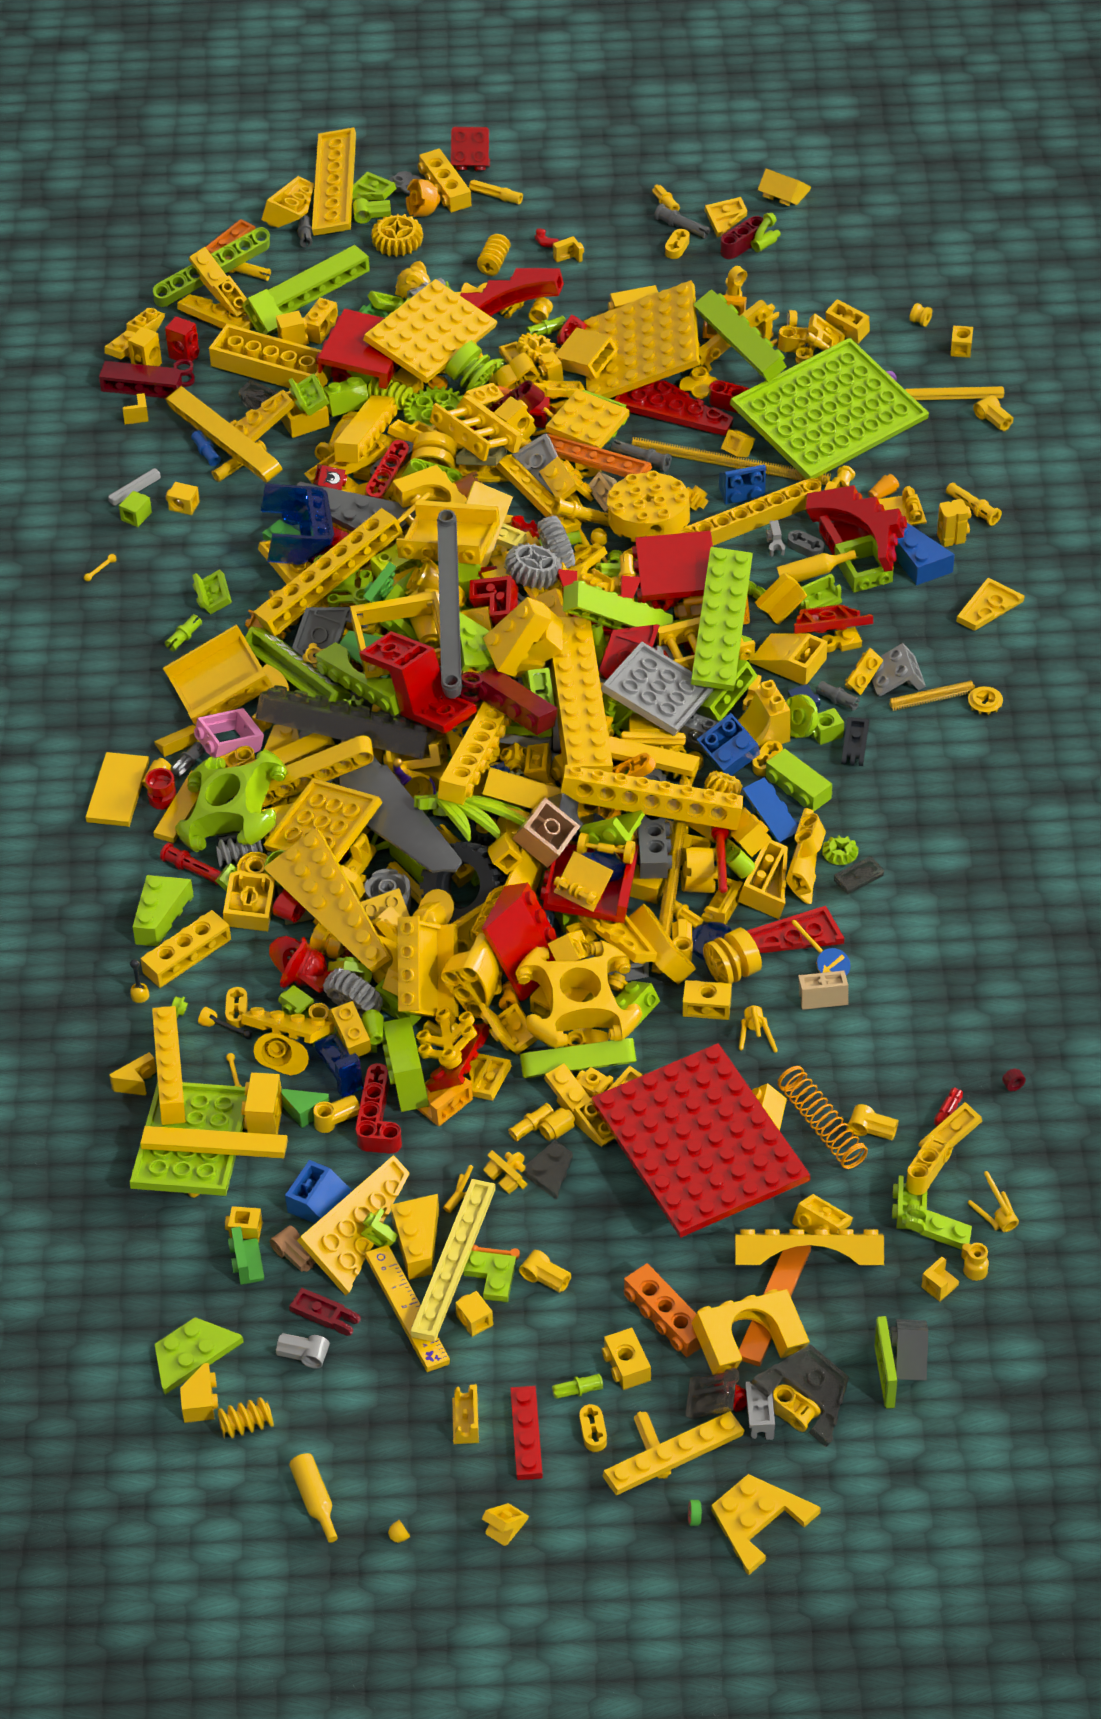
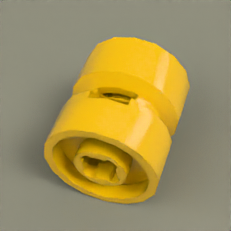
M321 923L316 926L310 939V946L324 955L327 953L329 958L335 960L341 958L339 955L344 953V945Z

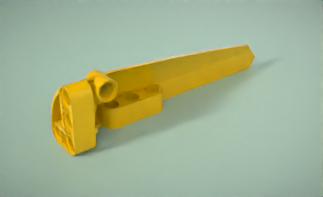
M523 847L520 853L524 861L511 870L505 885L493 889L488 894L472 929L477 937L472 949L468 952L452 955L447 960L441 973L443 983L462 1007L472 1013L474 1018H481L480 1003L483 1002L489 1008L494 995L501 993V979L504 974V970L484 935L482 927L504 886L528 882L532 891L536 893L545 867L544 864Z

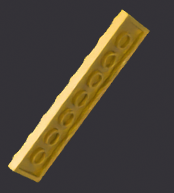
M354 127L318 134L312 232L314 236L351 230L356 131Z

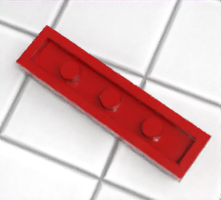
M536 1386L511 1387L517 1480L542 1479Z

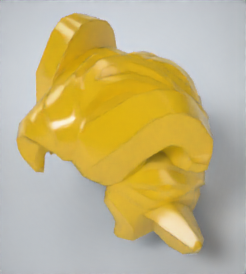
M421 261L414 262L410 268L403 270L398 275L395 295L408 298L407 291L420 287L424 282H430L426 267Z

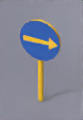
M792 920V924L820 953L816 962L820 973L845 971V975L849 973L851 967L850 960L843 951L836 948H828L823 951L797 921Z

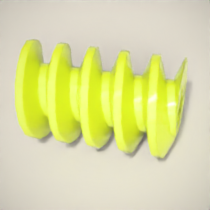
M372 377L368 385L369 397L371 395L395 397V404H397L399 410H403L405 403L408 402V397L412 398L413 388H407L404 384L400 385L397 381L393 383L392 379L387 389L379 387L378 377Z

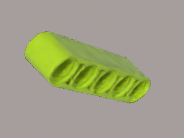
M633 1038L520 1054L523 1078L545 1076V1074L563 1063L571 1072L588 1070L590 1067L595 1069L637 1062Z

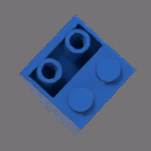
M765 464L719 473V490L725 505L765 496Z
M732 713L697 738V742L717 771H722L731 776L760 755L757 742Z
M309 1160L285 1195L287 1212L316 1224L348 1196L352 1190L330 1168Z

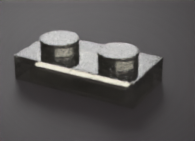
M869 856L834 874V881L848 895L884 876V869L872 856Z

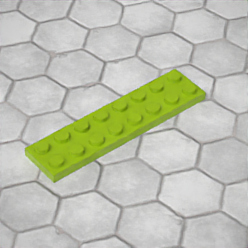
M717 547L710 548L691 685L734 691L753 553Z

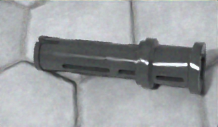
M662 203L656 208L654 219L658 221L663 220L671 227L678 226L703 239L708 237L705 233H710L709 227L681 216L679 211L670 210Z
M617 439L611 445L612 452L649 462L651 466L659 467L661 471L665 472L670 467L671 454L666 453L664 455L656 452L655 449H643Z

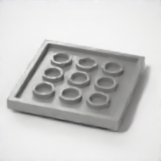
M641 642L606 680L601 691L675 736L709 697L714 688L691 685L692 672L646 643Z

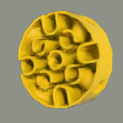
M657 471L629 474L614 484L607 494L609 526L615 534L620 537L623 535L630 537L633 542H636L635 537L678 534L679 530L686 527L690 522L689 491L682 481L672 476L660 474Z

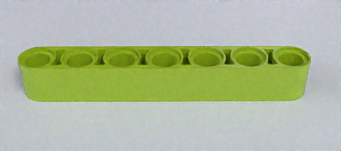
M263 227L256 228L211 253V255L224 273H227L266 251L270 246L269 231ZM258 238H264L265 240H264V241H258L257 239H258ZM242 247L249 248L248 250H241ZM230 256L232 259L227 260L225 257ZM190 265L154 286L153 298L157 306H168L204 285L199 277H191L192 275H199L200 277L194 266ZM176 284L183 285L182 287H175ZM160 293H165V294H166V295L163 296V297L158 296V294H160Z

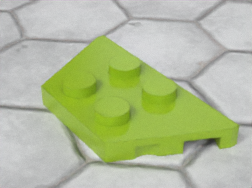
M460 612L461 671H468L470 667H476L477 671L496 668L483 640V637L489 630Z
M195 1317L155 1343L163 1393L166 1395L187 1381L204 1363L211 1365L244 1343L243 1337L238 1333Z

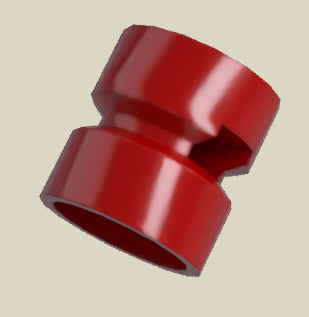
M156 768L151 770L145 778L148 800L153 808L164 810L169 808L177 795L175 781L170 770Z

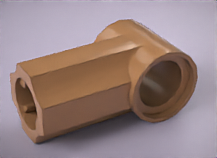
M289 1225L270 1239V1245L280 1257L285 1256L301 1272H307L313 1268L315 1261L297 1241L301 1237L297 1230Z

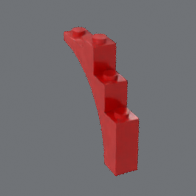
M516 268L510 280H488L482 293H461L460 296L487 315L492 316L502 309L523 301L559 296L564 282L560 268Z
M855 485L807 493L806 511L812 522H819L820 516L828 515L831 521L845 522L867 531L877 542L878 560L884 572L893 571V562L896 561L895 546L898 544L897 538H903L904 530L907 528V519L905 516H902L899 508L885 510L883 504L879 503L877 496L863 499Z

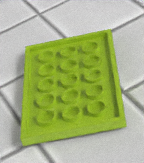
M157 1082L145 1126L242 1132L245 1115H242L241 1108L242 1102L247 1100L245 1087L182 1082L186 1123L162 1125ZM140 1143L130 1179V1188L226 1196L236 1155L141 1149Z

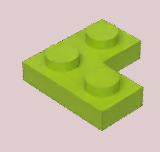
M471 1251L463 1270L464 1276L486 1279L483 1292L485 1300L508 1302L516 1266V1256Z

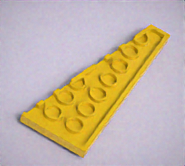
M318 828L313 829L264 867L285 890L371 972L374 973L391 960L369 917Z

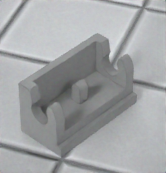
M771 1381L746 1382L751 1436L755 1439L758 1432H765L766 1440H773L775 1418Z

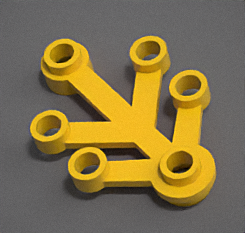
M443 1007L437 1010L435 1014V1020L441 1028L442 1037L432 1036L426 1029L421 1030L416 1035L421 1045L418 1048V1052L423 1059H438L442 1066H445L447 1069H453L462 1061L461 1050L477 1035L472 1025L475 1019L470 1011L462 1013L459 1016L461 1023L452 1032L451 1026L455 1023L456 1017L451 1009ZM462 1034L463 1037L454 1045L455 1041ZM431 1045L444 1047V1050H434Z

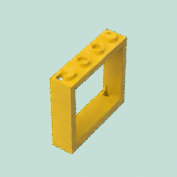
M436 592L350 606L351 621L359 652L366 648L361 625L431 613L440 643V608ZM437 648L435 653L438 664L441 666V648ZM361 660L365 678L390 675L389 671Z

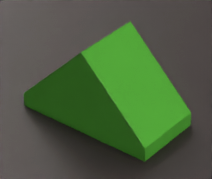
M282 1089L281 1091L283 1108L301 1128L314 1121L313 1110L316 1104L323 1101L329 1102V1094L288 1089Z

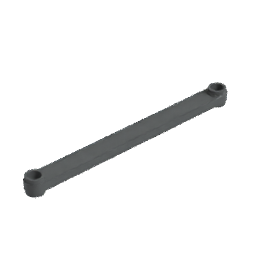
M446 509L442 510L437 518L442 691L446 697L456 698L462 690L457 519L453 511Z

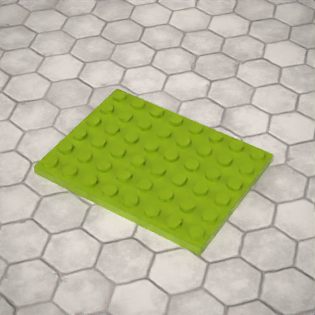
M851 338L778 374L769 383L764 381L731 398L730 405L806 479L817 478L926 420L929 415L925 408Z

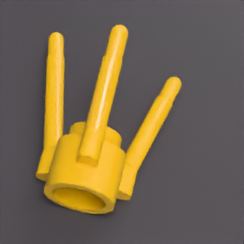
M759 1006L747 1007L744 1010L745 1018L741 1020L742 1028L739 1050L742 1051L744 1048L747 1027L755 1030L757 1037L761 1036L760 1028L763 1027L773 1052L777 1053L778 1049L767 1025V1019L763 1017L762 1009Z
M985 1171L984 1175L1001 1206L994 1213L995 1220L971 1200L968 1201V1205L985 1218L995 1230L1001 1229L1003 1232H1009L1019 1224V1220L1011 1207L1004 1191L1001 1194L999 1193L989 1172Z

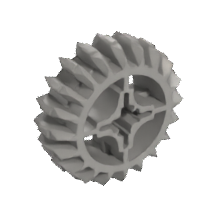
M556 516L543 518L537 525L543 548L550 549L551 553H556V557L560 558V563L563 562L567 569L570 566H574L575 556L560 520Z
M526 542L525 545L519 543L518 546H513L512 549H509L504 568L506 569V574L512 576L516 583H521L524 587L529 586L531 589L536 587L540 590L542 587L548 589L549 586L552 587L557 583L558 569H562V564L560 563V558L556 557V553H551L550 549L543 548V545L536 546L535 543L530 545Z
M334 969L323 984L327 996L338 1006L353 1001L360 1018H362L363 1013L367 1010L375 1009L380 1012L383 1005V999L379 992L375 991V988L363 980L362 977L351 973L349 970Z

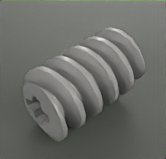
M228 838L227 845H225L223 840L220 839L218 846H216L219 868H222L223 861H226L228 865L234 859L236 864H238L240 858L247 853H263L261 840L254 845L239 844L237 839L236 843H234L231 838Z

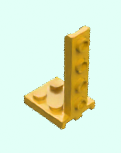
M759 300L742 313L740 317L742 315L745 316L750 323L749 326L752 328L765 321L771 315V312L763 300ZM718 333L699 347V367L706 368L708 373L713 370L710 363L731 347Z

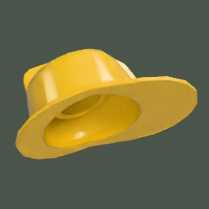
M441 889L431 890L423 897L413 916H420L421 921L439 925L449 924L454 911V902L451 895Z
M283 1033L264 1034L254 1044V1055L257 1061L283 1074L297 1075L304 1071L308 1065L309 1056L305 1047Z

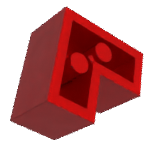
M512 576L470 580L469 600L474 608L489 606V616L496 626L518 606V586Z

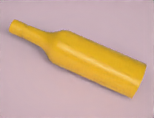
M855 550L838 555L821 553L779 566L777 570L779 577L786 573L797 582L827 574L837 564L857 557Z
M308 1453L300 1454L290 1461V1470L308 1514L320 1522L328 1542H334L338 1537L330 1519L332 1510L331 1499L313 1456Z

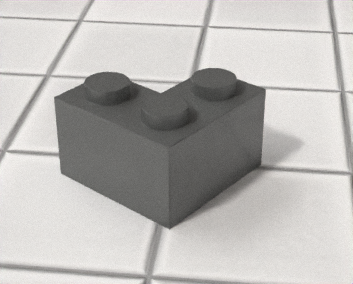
M896 1319V1326H891L892 1347H896V1356H893L897 1379L927 1381L926 1320Z

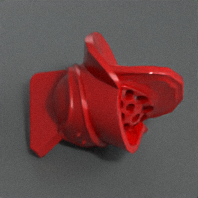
M282 936L275 939L269 945V956L282 973L280 980L281 988L285 989L295 982L299 987L305 985L311 986L318 992L324 991L323 984L331 972L327 971L323 954L317 949H313L306 942L305 937H302L299 942L294 938Z

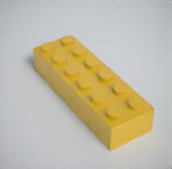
M230 324L225 325L209 347L211 366L283 387H291L289 383L291 378L298 384L314 373L323 388L331 378L332 366L325 365L322 372L318 373L316 356L322 350Z

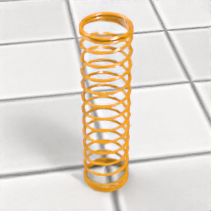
M793 1066L783 1072L778 1079V1087L781 1091H784L786 1097H789L790 1102L795 1104V1108L800 1110V1114L805 1117L807 1123H810V1127L815 1129V1133L820 1136L822 1142L826 1143V1147L831 1149V1153L836 1155V1159L841 1162L842 1167L850 1169L859 1165L867 1156V1147L863 1143H858L859 1137L853 1136L854 1131L848 1130L849 1125L843 1123L842 1117H838V1112L833 1110V1105L827 1104V1098H822L823 1093L817 1091L818 1087L816 1085H812V1079H807V1073L804 1072L801 1066ZM797 1069L801 1070V1073L793 1076L786 1086H781V1082L787 1074ZM798 1075H800L792 1084L789 1085V1083H790L795 1077H797ZM809 1080L811 1082L798 1095L792 1096L793 1091L799 1088L805 1081ZM810 1087L816 1088L815 1092L807 1096L804 1101L797 1102L799 1096L806 1093ZM815 1094H821V1097L808 1108L802 1109L803 1104ZM820 1100H826L825 1105L820 1107L814 1114L807 1115L808 1111L817 1105ZM826 1106L831 1107L828 1113L824 1114L819 1120L812 1122L814 1116L820 1113ZM831 1113H836V1117L825 1126L817 1128L822 1120ZM836 1119L842 1120L840 1125L836 1126L830 1133L823 1134L825 1128L830 1126ZM843 1125L847 1126L844 1132L835 1139L828 1141L832 1133ZM847 1132L852 1133L851 1137L840 1146L833 1147L834 1143ZM851 1139H857L856 1144L851 1146L846 1152L838 1154L841 1147L846 1145ZM862 1148L857 1155L846 1160L853 1151ZM864 1150L863 1155L857 1161L850 1165H844V1162L855 1159Z

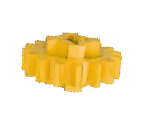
M530 333L522 334L516 345L518 346L517 350L521 351L520 354L525 352L534 364L539 363L538 357L551 351L556 354L559 348L555 347V343H550L551 339H546L543 335L537 336L536 333H533V335Z

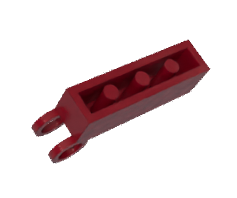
M180 359L174 363L173 368L105 361L99 375L101 392L129 395L145 393V396L167 398L180 386L189 387L194 384L193 363L188 359ZM181 364H188L190 366L186 370L177 369ZM182 376H189L191 380L182 382Z
M495 667L481 674L465 672L461 675L462 684L466 687H462L459 698L469 702H477L481 699L535 735L555 727L558 708L509 676L497 671ZM473 677L479 681L469 682L465 678ZM464 692H473V693H475L477 696L468 697V696H465L463 693H464Z

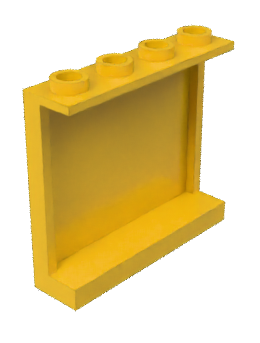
M417 500L415 503L416 516L405 538H397L398 558L422 560L428 557L432 561H438L437 518L442 510L447 509L453 511L457 519L458 563L481 565L500 525L499 507Z
M237 624L163 667L195 726L199 717L235 710L273 687Z
M420 916L397 917L398 1011L435 1018L437 1010L447 1007L452 1010L455 1017H459V1002L441 980V973L447 960L452 955L458 954V925H439L421 921Z

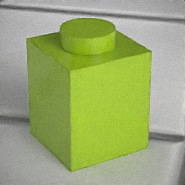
M132 491L119 505L121 520L139 527L152 513L150 497Z

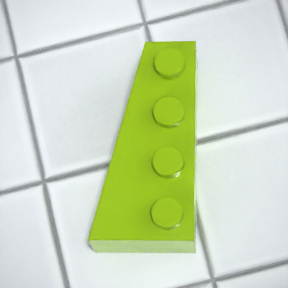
M405 1017L384 1022L382 1044L390 1083L396 1084L401 1112L428 1107L429 1102L411 1018Z

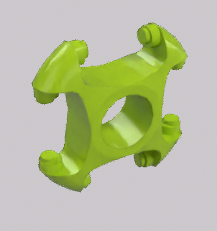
M266 749L257 754L256 761L242 766L225 768L226 762L224 758L220 757L214 758L211 756L203 761L188 776V790L191 792H198L200 790L190 818L188 820H180L175 826L176 833L181 841L195 852H199V850H203L206 847V837L232 831H240L237 835L239 844L254 845L260 841L276 825V812L272 809H266L262 812L261 810L271 780L283 781L288 774L284 763L274 753ZM234 797L233 800L225 804L229 799Z

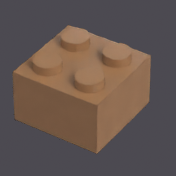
M544 798L532 810L512 839L548 868L560 856L580 825L548 799Z

